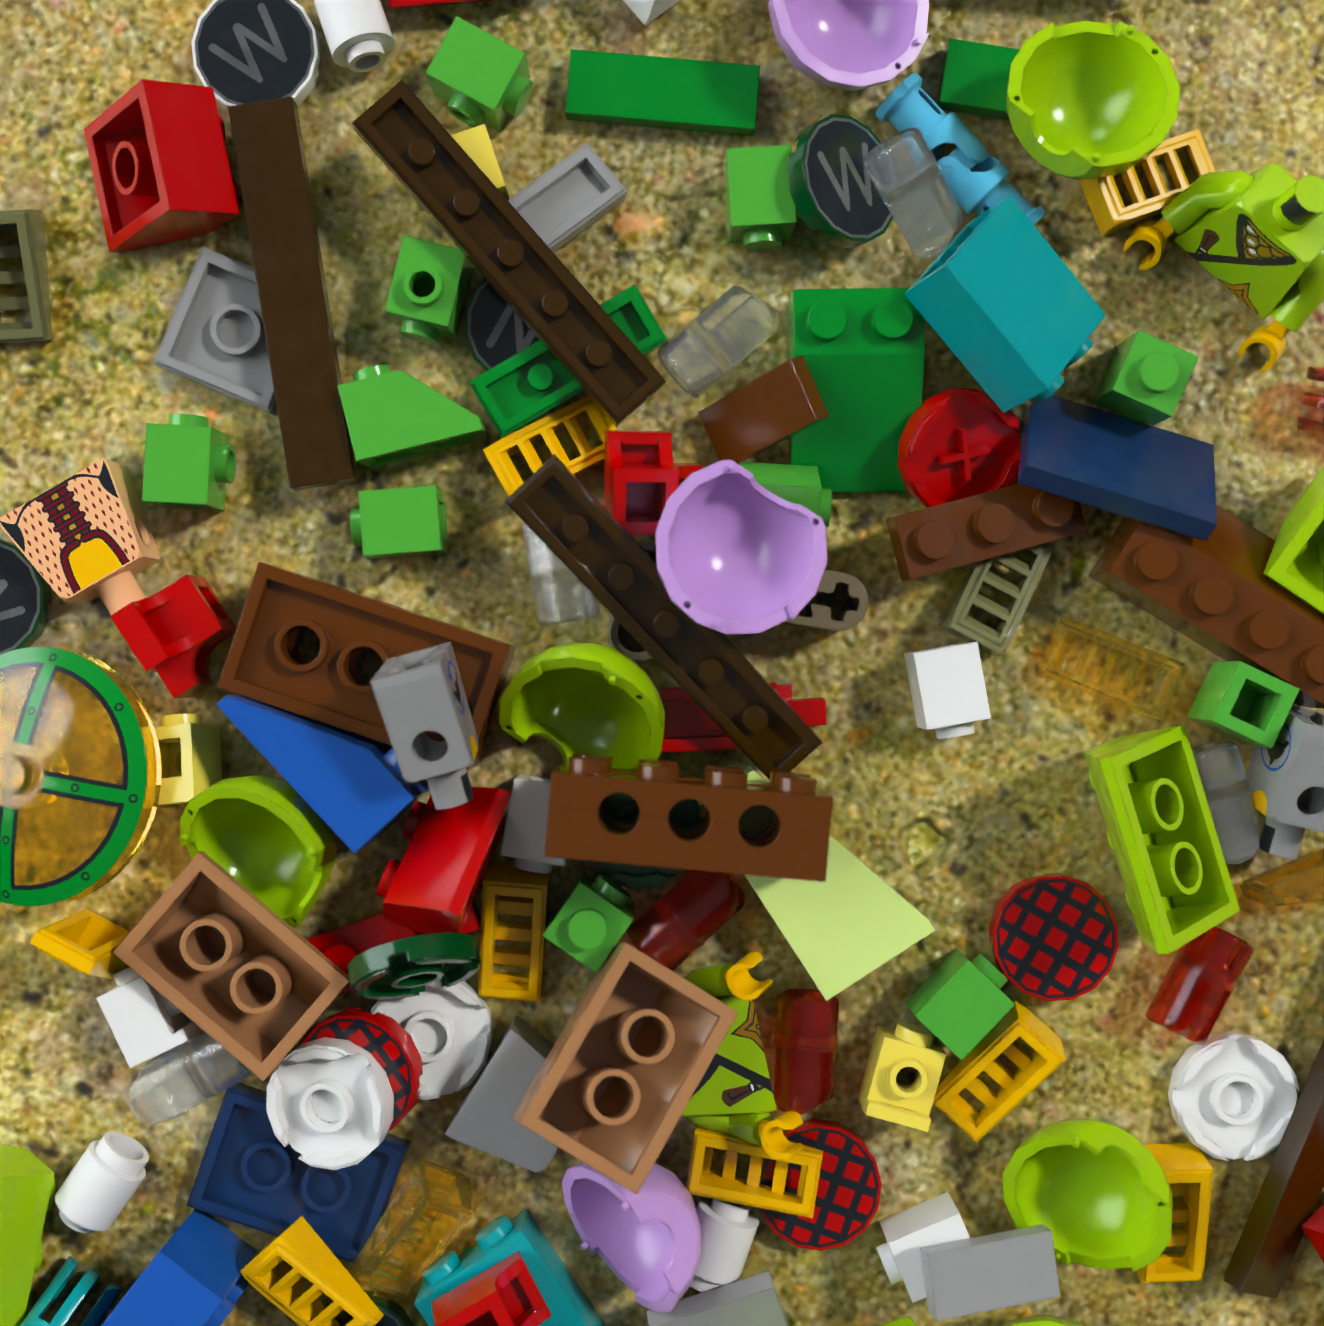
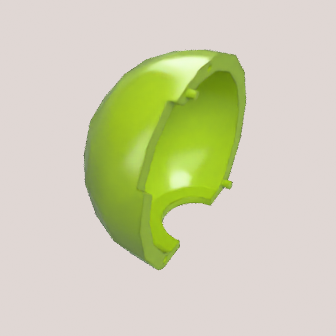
M1084 20L1054 26L1052 22L1027 38L1012 61L1006 111L1017 138L1024 149L1038 163L1060 176L1075 180L1101 178L1124 173L1147 158L1163 142L1178 118L1180 85L1168 56L1148 35L1135 29L1133 25H1127L1119 20L1116 25Z
M567 642L549 648L526 660L500 697L499 723L502 729L522 744L530 736L546 738L557 747L562 755L564 764H568L569 757H572L573 753H589L612 756L611 768L637 770L639 759L657 760L661 755L665 711L659 692L647 673L636 662L611 646Z
M256 775L222 779L191 798L180 818V846L186 845L192 860L199 852H205L292 928L299 926L314 906L330 877L336 860L337 839L333 830L288 782L269 776Z
M1069 1118L1051 1122L1027 1136L1015 1150L1003 1172V1200L1016 1227L1020 1229L1043 1224L1052 1231L1055 1260L1068 1267L1072 1262L1101 1270L1132 1268V1271L1135 1272L1157 1261L1172 1239V1191L1164 1170L1153 1154L1139 1140L1113 1123L1085 1118Z

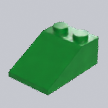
M909 288L792 290L787 304V361L800 356L804 357L829 417L789 438V465L818 466L821 487L831 489L832 493L909 492L903 485L897 466L899 439L909 417L922 405L925 359L924 317L904 295Z

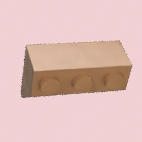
M203 851L193 858L113 952L262 1081L285 1059L350 982L349 976Z
M628 943L616 944L591 981L512 1118L637 1195L739 1012Z

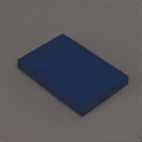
M1055 395L1050 396L1035 406L1027 400L1024 408L1018 483L1207 541L1217 525L1213 444Z
M233 1080L227 1086L186 1206L276 1237L300 1216H303L336 1257L366 1267L371 1258L410 1141L387 1133L384 1141L356 1165L338 1170L311 1167L298 1159L302 1154L295 1151L290 1144L284 1147L274 1135L266 1112L267 1092Z

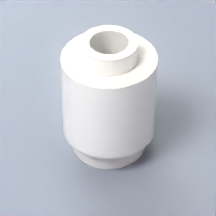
M314 0L333 61L337 65L350 68L353 72L362 73L372 71L385 62L386 56L394 47V39L380 0Z
M108 1131L101 1140L91 1142L55 1194V1202L60 1210L59 1216L61 1220L71 1229L81 1233L108 1230L146 1176L144 1166L149 1161L147 1150L134 1138L118 1131Z
M707 1197L699 1199L696 1211L701 1224V1257L690 1287L699 1292H705L740 1279L759 1225L757 1216L750 1210L751 1206Z

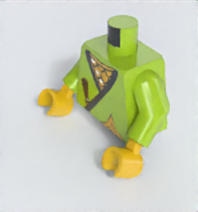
M1269 163L1251 174L1244 170L1205 173L1160 211L1163 217L1158 222L1147 220L1136 224L1124 244L1123 252L1128 250L1136 241H1148L1153 245L1154 249L1145 255L1138 268L1140 270L1150 269L1159 262L1166 247L1168 237L1176 231L1179 235L1174 241L1264 320L1271 314L1274 318L1269 326L1263 325L1253 330L1241 344L1238 351V357L1241 358L1253 343L1266 345L1271 355L1258 371L1260 373L1266 372L1275 365L1286 349L1285 336L1290 330L1296 333L1324 300V180L1318 176L1308 175L1297 181L1280 165Z
M751 951L735 964L728 962L691 970L684 979L739 1013L681 1116H684L689 1124L696 1127L727 1134L750 1144L762 1145L765 1152L774 1159H788L803 1149L804 1145L787 1140L782 1129L793 1130L803 1124L801 1115L795 1111H786L775 1119L767 1113L777 1111L753 1000L767 990L773 981L772 979L757 981L748 972V969L753 968L763 960L761 953Z

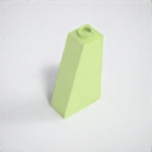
M751 766L744 769V772L748 773L747 780L768 782ZM698 801L700 808L705 814L706 806ZM763 805L748 808L741 815L738 828L750 833L762 830L770 821L771 809ZM831 835L829 838L826 882L745 875L826 1001L935 931L929 920L917 908Z

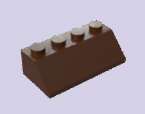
M1217 504V525L1207 541L1132 518H1123L1088 575L1089 577L1225 661H1241L1299 688L1300 690L1294 701L1298 706L1324 709V615L1263 574L1275 540Z

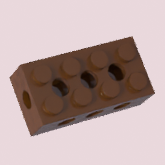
M258 562L217 687L392 745L372 685L366 682L359 673L358 663L361 655L366 650L372 648L380 655L384 664L389 658L451 642L479 744L474 764L466 768L468 771L477 766L516 646L278 566ZM311 628L319 637L320 651L318 656L311 663H308L300 655L298 645L302 634ZM425 731L430 739L445 741V738L438 732Z
M573 753L572 757H569L568 764L560 763L551 772L544 857L826 882L833 797L822 788L816 786L817 779L810 778V774L771 771L770 782L747 780L748 773L744 772V768L705 765L704 776L679 774L678 762L655 759H639L637 770L611 768L612 756L589 753ZM612 793H625L635 799L640 810L633 818L626 821H618L611 818L605 812L603 799ZM684 799L700 801L706 806V813L703 819L698 824L690 827L676 824L670 818L669 812L677 802ZM763 805L771 809L770 821L762 830L750 833L738 828L740 817L748 808Z

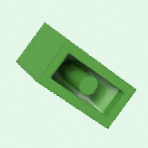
M376 365L360 369L353 373L354 381L337 385L356 461L368 469L489 438L487 427L479 416L404 371L396 370L391 372L389 365Z

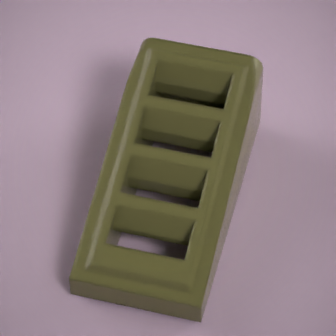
M33 209L0 211V233L18 232L20 243L0 245V259L22 257L24 269L0 272V285L26 283L28 296L0 298V311L30 309L32 322L1 324L0 315V343L52 340L46 240L41 210Z
M1048 542L1026 548L1025 550L1033 553L1028 564L1009 554L972 563L939 627L966 642H978L979 649L993 656H1003L1024 615L1055 544ZM994 561L1021 575L1022 577L1017 586L989 572L988 570L992 562ZM982 583L1010 597L1006 607L978 594ZM972 605L999 619L994 629L967 616Z

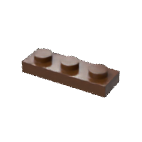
M1020 483L886 519L901 581L913 580L1087 532L1080 502Z

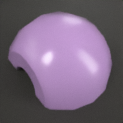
M769 0L768 2L776 42L796 70L823 87L858 91L887 83L916 60L929 35L927 33L929 0Z
M721 460L690 474L667 499L655 532L657 572L671 601L696 623L727 635L761 633L784 621L794 619L816 594L827 564L826 526L821 517L801 504L786 501L765 489L754 479L753 473L732 460Z
M584 1162L568 1168L562 1180L564 1202L573 1225L583 1241L580 1245L581 1249H588L592 1257L598 1253L613 1273L636 1293V1303L653 1312H671L689 1289L701 1257V1224L692 1195L673 1172L657 1163L653 1165L637 1195Z

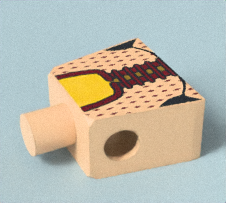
M103 458L0 518L1 528L55 593L65 602L85 604L100 596L110 615H112L129 603L146 598L134 576L155 565L160 560V553L132 477L125 465Z

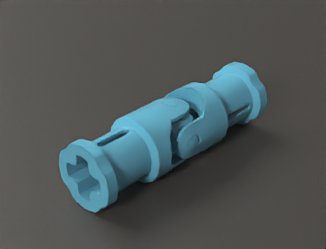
M916 72L902 81L876 110L875 116L881 122L888 120L914 147L911 155L944 189L951 193L955 202L968 215L976 213L979 216L1008 195L1012 197L1034 226L1047 214L1042 206L1034 208L1008 181L1010 172L996 157H991L982 142L954 112L946 114L921 88L923 79ZM947 143L955 144L957 148L948 156H945Z

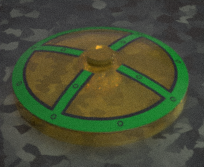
M26 647L0 654V902L18 906H43L77 900L99 890L119 875L141 848L155 817L161 788V757L157 734L151 717L136 691L124 677L104 662L87 654L58 648Z

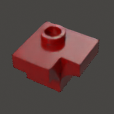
M605 430L604 507L630 535H655L667 499L690 474L703 469V465L699 463H674L672 432Z
M187 574L163 590L142 600L131 602L110 616L145 671H156L174 699L194 697L214 684L209 672L211 654L215 647L235 633L237 628L206 579Z
M520 1251L432 1301L434 1326H539L552 1316Z

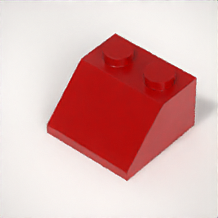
M142 79L84 128L109 252L122 253L205 236L239 214L237 205L238 187L235 179L231 176L224 142L225 125L218 113L212 87Z
M472 787L475 797L471 801L443 810L435 809L431 795L427 804L417 800L410 811L402 836L411 839L402 861L394 858L389 860L377 888L376 894L385 898L383 902L384 919L423 934L461 933L503 834L512 793L500 788Z

